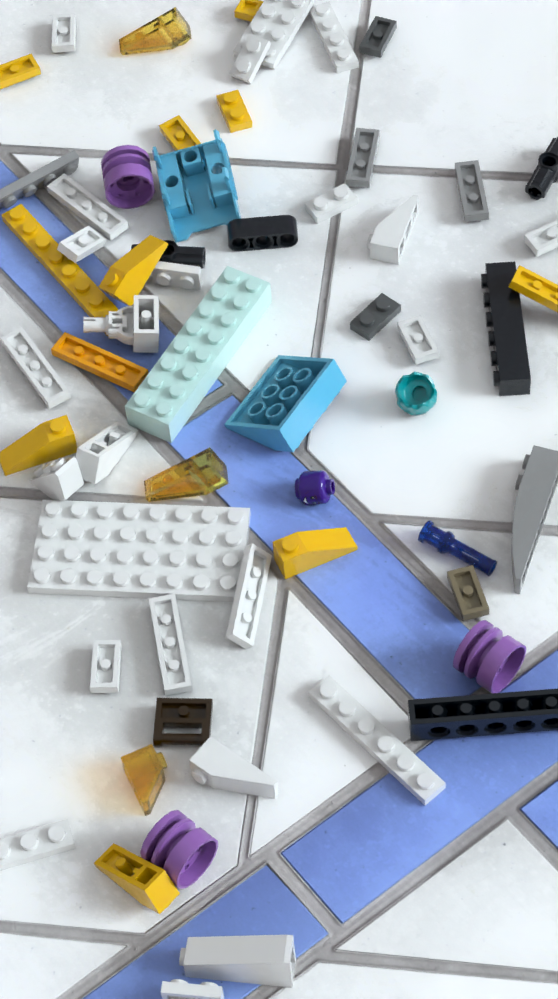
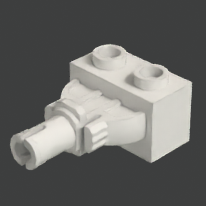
M134 295L133 306H126L118 311H109V315H106V317H83V333L106 332L108 339H117L124 344L133 345V352L158 353L159 295Z

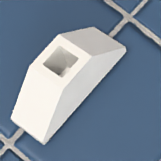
M62 457L56 462L52 460L47 465L43 463L33 471L35 476L29 480L31 484L52 500L60 501L68 499L84 484L75 457L68 459Z

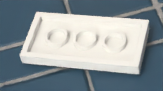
M264 0L233 50L234 57L237 58L249 33L270 41L271 46L261 66L275 70L313 7L314 1Z

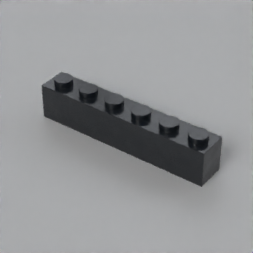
M515 261L485 263V274H481V288H486L487 292L483 293L484 308H489V312H485L486 327H491V331H488L489 347L493 346L494 351H490L491 366H496V371H493V385L498 386L499 396L530 394L531 386L520 294L508 287L516 272Z

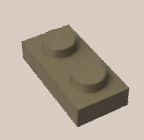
M470 565L447 571V579L462 620L466 621L489 615V606L474 566Z

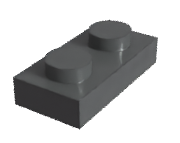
M375 16L359 46L360 53L381 58L397 28V21Z
M381 293L350 322V329L370 341L401 312V305Z

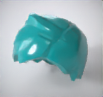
M412 372L410 375H403L396 385L397 405L407 414L414 416L426 414L437 402L435 384L433 379L427 374Z

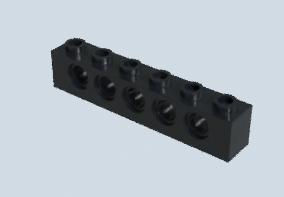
M558 689L408 700L410 740L421 741L558 730Z

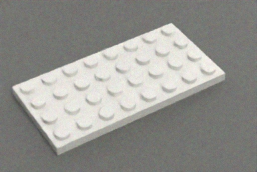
M42 500L27 586L28 592L35 594L148 599L175 594L176 600L233 602L244 549L248 544L250 508Z

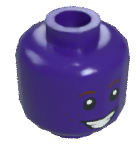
M323 470L304 471L295 480V495L305 505L326 504L330 500V496L335 493L334 480L330 479L327 472Z

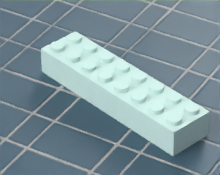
M229 266L225 268L125 405L128 425L167 442H173L271 304L272 298L269 282Z

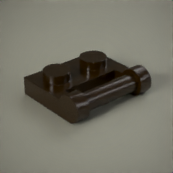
M157 698L153 746L163 747V744L202 746L211 736L213 700L200 698ZM164 728H201V734L164 733Z

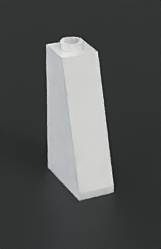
M293 935L188 937L186 948H181L179 965L184 966L186 977L293 987L296 964Z

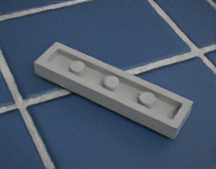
M73 150L1 188L0 209L13 206L18 199L24 196H32L37 189L44 185L47 187V185L64 173L67 176L74 173L78 168V154Z

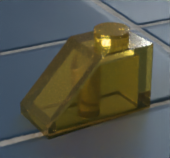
M152 744L121 757L125 775L145 816L151 814L166 780L164 769L167 768L165 758L161 752L156 753Z

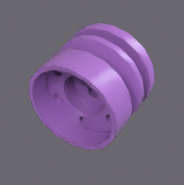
M122 145L110 149L101 160L106 199L111 205L123 209L138 208L152 199L155 192L149 155L144 149L134 145Z
M482 620L472 627L460 643L454 656L453 668L461 673L464 672V675L470 679L476 677L477 684L489 692L499 693L511 682L520 669L525 658L526 646L509 635L503 637L502 630L494 627L487 620Z
M174 810L164 815L154 825L143 842L140 854L141 858L164 869L175 886L179 889H184L195 883L210 866L218 849V841L201 827L196 828L195 823L182 812Z

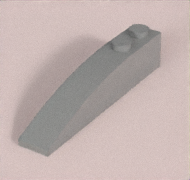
M533 445L531 454L525 455L522 469L525 471L523 475H518L515 490H518L514 507L511 557L514 592L520 594L558 484V451Z

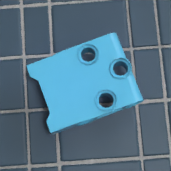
M216 129L213 130L215 136L213 141L159 155L156 146L152 149L154 161H156L161 196L168 216L170 230L176 243L187 240L192 233L220 225H227L234 219H241L228 152L225 143L220 138L219 131Z

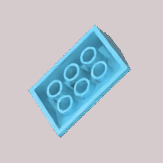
M278 355L224 425L227 429L273 450L294 452L320 416L327 410L329 404L339 394L347 380L334 359Z

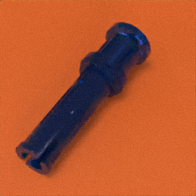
M431 520L427 521L420 531L418 541L421 543L427 542L436 547L437 552L441 554L449 553L465 563L473 565L474 568L488 576L495 570L496 560L455 539V535L451 531L445 532L434 526V522Z

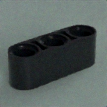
M291 215L234 219L227 224L228 246L233 251L288 248L296 245L298 242L297 221Z

